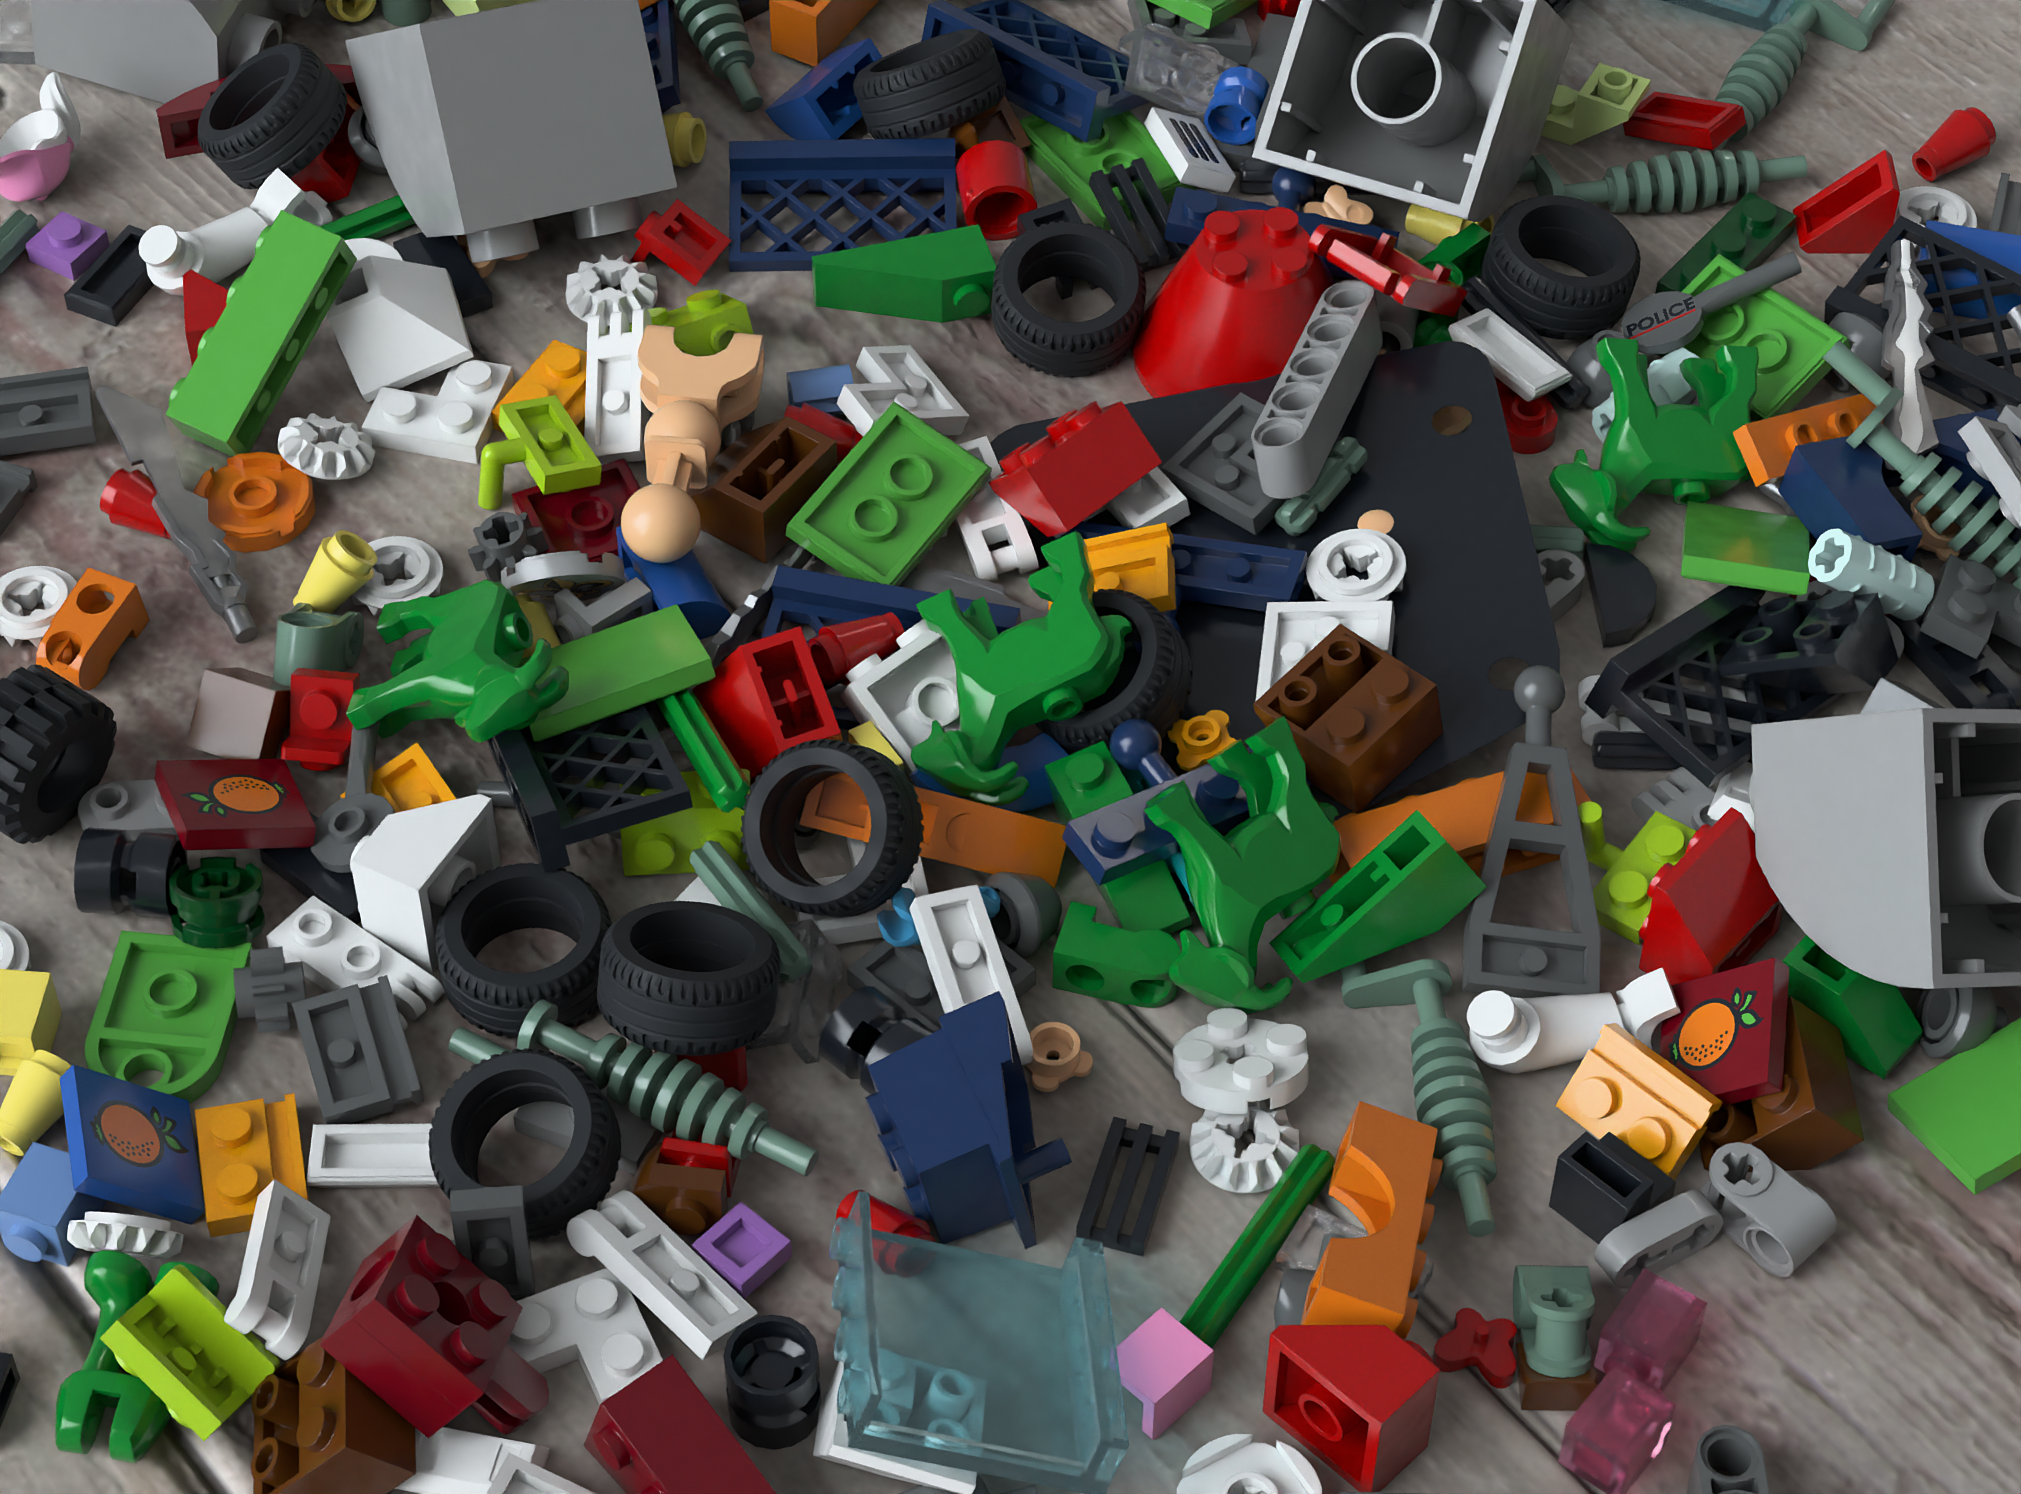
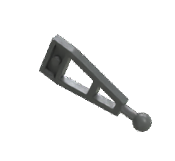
M1536 665L1525 669L1517 677L1514 684L1515 701L1519 708L1526 713L1525 743L1515 742L1509 752L1478 877L1487 888L1471 901L1464 928L1462 992L1481 994L1486 991L1496 990L1515 998L1580 995L1600 992L1601 934L1567 748L1551 747L1552 714L1563 704L1566 687L1561 675L1548 666ZM1526 772L1546 775L1554 825L1515 821ZM1508 849L1560 855L1573 932L1490 922Z

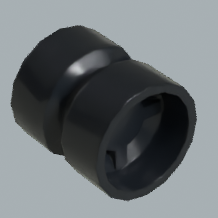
M93 827L85 829L78 844L74 865V894L77 908L84 913L118 915L124 911L126 906H130L136 916L171 919L177 907L172 904L170 898L169 879L174 870L183 864L188 865L187 850L183 849L177 833L144 831L139 834L136 840H132L129 833L122 829Z
M865 986L849 995L831 1014L821 1033L819 1054L848 1078L860 1079L862 1088L872 1095L876 1091L867 1066L934 1032L918 1019L906 1018V1012L902 1007L876 987Z
M766 1315L755 1317L738 1326L727 1340L723 1355L727 1384V1404L731 1426L741 1439L755 1447L772 1450L792 1447L806 1439L818 1423L821 1387L819 1383V1353L816 1340L805 1325L785 1316Z

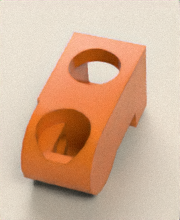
M88 567L51 620V625L39 644L36 654V665L49 668L82 690L90 691L102 681L111 658L127 636L137 639L150 621L137 585ZM104 591L111 593L114 596V600H108Z

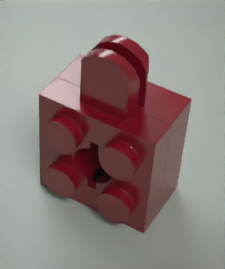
M418 1215L362 1261L319 1344L428 1439L468 1406L472 1407L502 1434H511L521 1428L530 1418L541 1412L549 1401V1389L545 1377L507 1345L523 1307L510 1296L500 1283L487 1277L463 1256L449 1238L436 1232Z

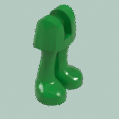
M102 1250L91 1255L84 1271V1285L86 1291L100 1308L99 1322L91 1349L81 1370L72 1373L59 1388L55 1417V1443L58 1450L83 1455L88 1454L95 1442L105 1408L110 1407L116 1408L109 1438L111 1458L137 1464L146 1455L167 1425L171 1414L166 1404L139 1377L119 1373L121 1366L117 1362L114 1352L100 1337L117 1319L145 1297L176 1265H184L217 1298L220 1285L213 1275L193 1264L168 1262L160 1266L155 1283H153L152 1276L143 1263L128 1254Z

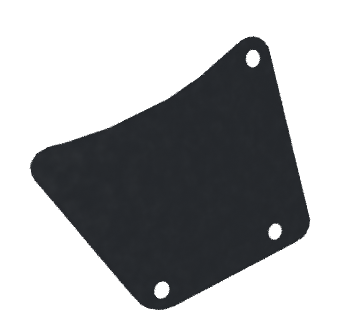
M1445 341L1377 355L1334 443L1335 445L1347 436L1355 438L1359 445L1367 450V461L1356 474L1353 473L1351 475V480L1327 508L1317 514V519L1306 532L1296 537L1290 536L1285 532L1284 528L1276 523L1274 517L1257 535H1254L1186 495L1184 496L1188 501L1190 515L1169 527L1173 534L1306 551L1307 558H1309L1315 547L1329 536L1345 530L1358 529L1359 518L1368 511L1383 510L1393 517V527L1386 535L1393 538L1402 548L1406 559L1407 572H1405L1403 577L1402 591L1390 593L1387 600L1393 601L1395 612L1392 656L1437 684L1444 733L1363 809L1486 746L1526 723V713L1517 705L1514 698V690L1498 689L1491 684L1488 678L1491 666L1498 660L1515 657L1525 661L1529 667L1536 665L1548 666L1560 674V649L1495 376L1488 358L1479 349L1463 342ZM1281 374L1252 382L1225 384L1124 405L1161 459L1162 463L1157 467L1162 471L1161 467L1240 392L1266 405ZM1447 406H1460L1470 412L1472 423L1463 433L1447 436L1434 430L1432 426L1434 414ZM1059 417L1016 425L999 434L990 443L998 464L1001 459L1023 444L1029 442L1032 445L1049 435L1046 427ZM1107 509L1086 521L1123 527ZM1021 515L1032 541L1038 560V571L1049 566L1041 551V546L1065 536L1066 533L1058 538L1054 536L1047 537ZM1344 563L1347 577L1354 575L1360 580L1368 579L1367 570L1359 572L1354 567L1350 568ZM1306 575L1297 602H1319L1315 600ZM1186 600L1181 601L1175 619L1179 624L1181 636L1191 656L1193 683L1191 694L1188 696V703L1184 706L1183 714L1179 715V720L1188 721L1196 716H1205L1208 711L1221 710L1229 716L1230 725L1227 728L1229 736L1236 740L1241 739L1246 748L1249 746L1244 740L1266 727L1255 713L1253 706L1256 700L1266 611ZM1135 648L1124 652L1119 672L1113 683L1104 694L1083 703L1084 711L1093 710L1109 703L1129 685L1141 659V654ZM1167 732L1166 736L1161 738L1162 748L1160 755L1175 774L1180 776L1189 771L1182 770L1178 766L1176 757L1179 754L1177 744L1169 740ZM1313 784L1310 785L1311 793L1319 803H1328L1336 808L1339 815L1334 818V821L1347 814L1355 813ZM1228 831V832H1226V833H1223V834H1221V835H1222V836H1225V835H1226L1227 833H1229L1230 831ZM1170 872L1185 903L1190 900L1189 895L1176 873Z

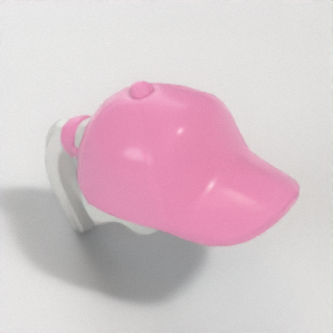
M57 72L50 73L41 87L40 104L42 110L31 113L16 121L0 139V195L8 200L23 202L37 199L43 201L64 181L68 173L70 155L79 143L81 128L75 107Z

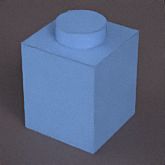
M33 1142L0 1194V1233L4 1246L22 1259L32 1262L44 1259L68 1267L78 1250L67 1240L69 1221L84 1220L85 1212H101L107 1202L105 1199L74 1191L68 1152Z

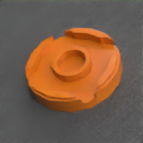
M265 451L240 453L227 458V466L219 468L216 472H214V467H211L201 476L193 490L194 494L208 499V521L226 533L223 542L231 550L243 553L268 551L291 542L307 529L315 514V493L310 476L290 465L281 455Z

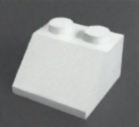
M477 794L389 814L371 836L367 835L358 842L352 853L350 868L353 873L358 911L363 929L428 972L433 973L439 965L435 943L436 930L439 918L448 900H451L452 895L458 892L461 886L466 885L469 880L475 879L479 874H484L485 871L494 870L496 867L501 866L492 798Z

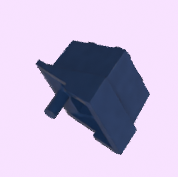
M997 991L939 1016L941 1029L867 1066L876 1093L865 1097V1100L879 1131L877 1136L892 1171H898L905 1185L902 1188L913 1215L924 1220L926 1223L931 1221L942 1245L1012 1220L1025 1249L1036 1245L1029 1181L1072 1163L1069 1152L1061 1137L1036 1148L1029 1089L1006 1005L1002 995Z

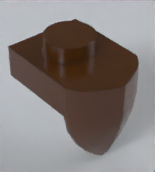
M1006 96L1002 97L1000 102L987 111L950 127L946 138H955V167L960 157L968 149L984 141L1001 140L1010 142L1019 147L1023 153L1027 152L1031 146Z
M659 1142L646 1154L632 1177L628 1191L636 1195L672 1231L682 1235H703L728 1213L726 1170L661 1164L660 1149L662 1142Z

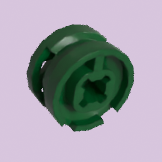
M217 856L200 858L201 867L189 871V866L183 864L173 871L169 879V894L172 904L177 908H175L171 916V927L173 934L182 942L201 948L218 949L234 947L249 942L261 934L265 926V915L258 902H260L263 896L264 884L261 870L254 864H246V869L236 866V858Z

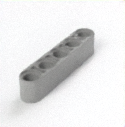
M1348 280L1339 282L1324 291L1252 430L1251 440L1260 486L1263 493L1269 497L1278 499L1293 498L1304 494L1312 488L1380 351L1383 337L1375 290L1363 281Z

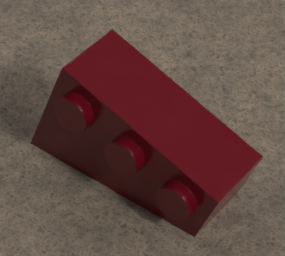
M673 1354L600 1404L583 1445L626 1494H777Z

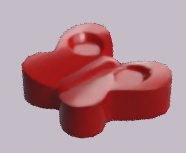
M1462 1308L1456 1313L1454 1329L1437 1340L1433 1351V1362L1441 1372L1448 1373L1461 1370L1469 1365L1478 1367L1490 1385L1500 1389L1507 1388L1513 1383L1517 1363L1512 1351L1517 1332L1516 1325L1506 1318L1486 1321L1475 1309Z

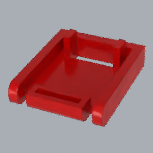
M1320 224L1313 232L1308 243L1310 251L1327 258L1332 264L1381 293L1393 297L1395 301L1403 306L1454 317L1468 292L1448 280L1451 269L1436 264L1434 270H1431L1395 249L1394 246L1398 238L1391 234L1383 232L1380 239L1374 236L1327 224Z

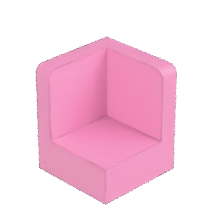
M1161 1307L1106 1355L1104 1369L1143 1402L1142 1431L1152 1440H1155L1211 1390L1214 1350Z

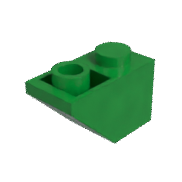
M1807 935L1783 959L1782 962L1789 966L1788 998L1792 996L1838 1027L1845 1056L1883 1080L1886 1079L1921 1039L1923 1029L1897 986L1873 980L1849 969L1828 955Z

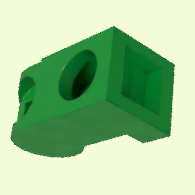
M1073 901L1070 902L1053 951L1052 988L1124 1005L1130 1004L1146 1008L1164 1006L1173 1000L1178 992V986L1169 978V966L1180 955V948L1177 941L1170 934L1158 929H1144L1133 932L1097 923V907Z

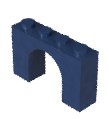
M1994 408L1933 420L1939 444L1937 448L1922 455L1926 458L1933 452L1942 458L1940 463L1933 469L1940 476L1952 466L1963 473L1952 486L1959 493L1972 480L1983 486L1984 488L1971 502L1977 509L1993 494L1999 499L2001 497L1991 481L1982 478L1970 465L1966 456L1970 449L1958 431L1975 416L1998 422L1999 413ZM2013 433V435L2015 436V438L2017 439V441H2018L2019 444L2021 445V440L2019 439L2018 436H2016V435ZM1849 436L1795 446L1778 492L1814 539L1817 541L1820 535L1826 531L1838 528L1853 536L1860 535L1864 541L1874 546L1881 545L1885 551L1893 555H1902L1906 561L1911 563L1923 533L1888 490L1889 487L1900 486L1904 480L1900 478L1902 474L1897 470L1887 469L1884 466V458L1864 440L1854 449L1846 442ZM1998 509L1989 520L1997 525L2005 516ZM2015 527L2008 537L2015 542L2021 536V529Z

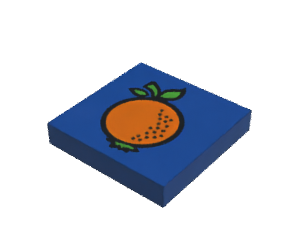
M73 1064L60 1077V1086L74 1191L190 1225L193 1224L205 1212L189 1101Z

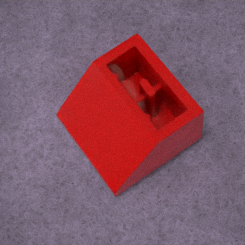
M1094 401L1081 410L1077 411L1075 408L1046 427L1049 435L1032 445L1027 442L1001 459L999 464L1004 471L989 481L988 484L995 494L1043 534L1050 537L1071 530L1160 465L1162 461L1122 401L1103 408L1099 406L1097 401Z
M801 626L739 646L714 669L716 677L713 680L701 683L692 689L740 769L750 771V785L756 781L757 775L763 773L762 769L773 758H778V754L790 747L819 739L843 741L840 728Z
M1731 807L1713 826L1709 824L1702 825L1690 840L1685 855L1675 865L1671 863L1664 864L1655 874L1647 891V896L1652 899L1650 913L1639 931V938L1644 940L1638 968L1645 973H1650L1662 967L1668 976L1670 984H1679L1745 966L1779 930L1784 907L1770 887L1756 859L1755 834L1741 812Z

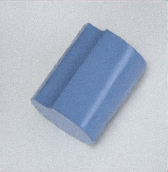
M849 364L787 372L789 405L802 408L805 402L833 416L845 415L836 403L844 384H854Z

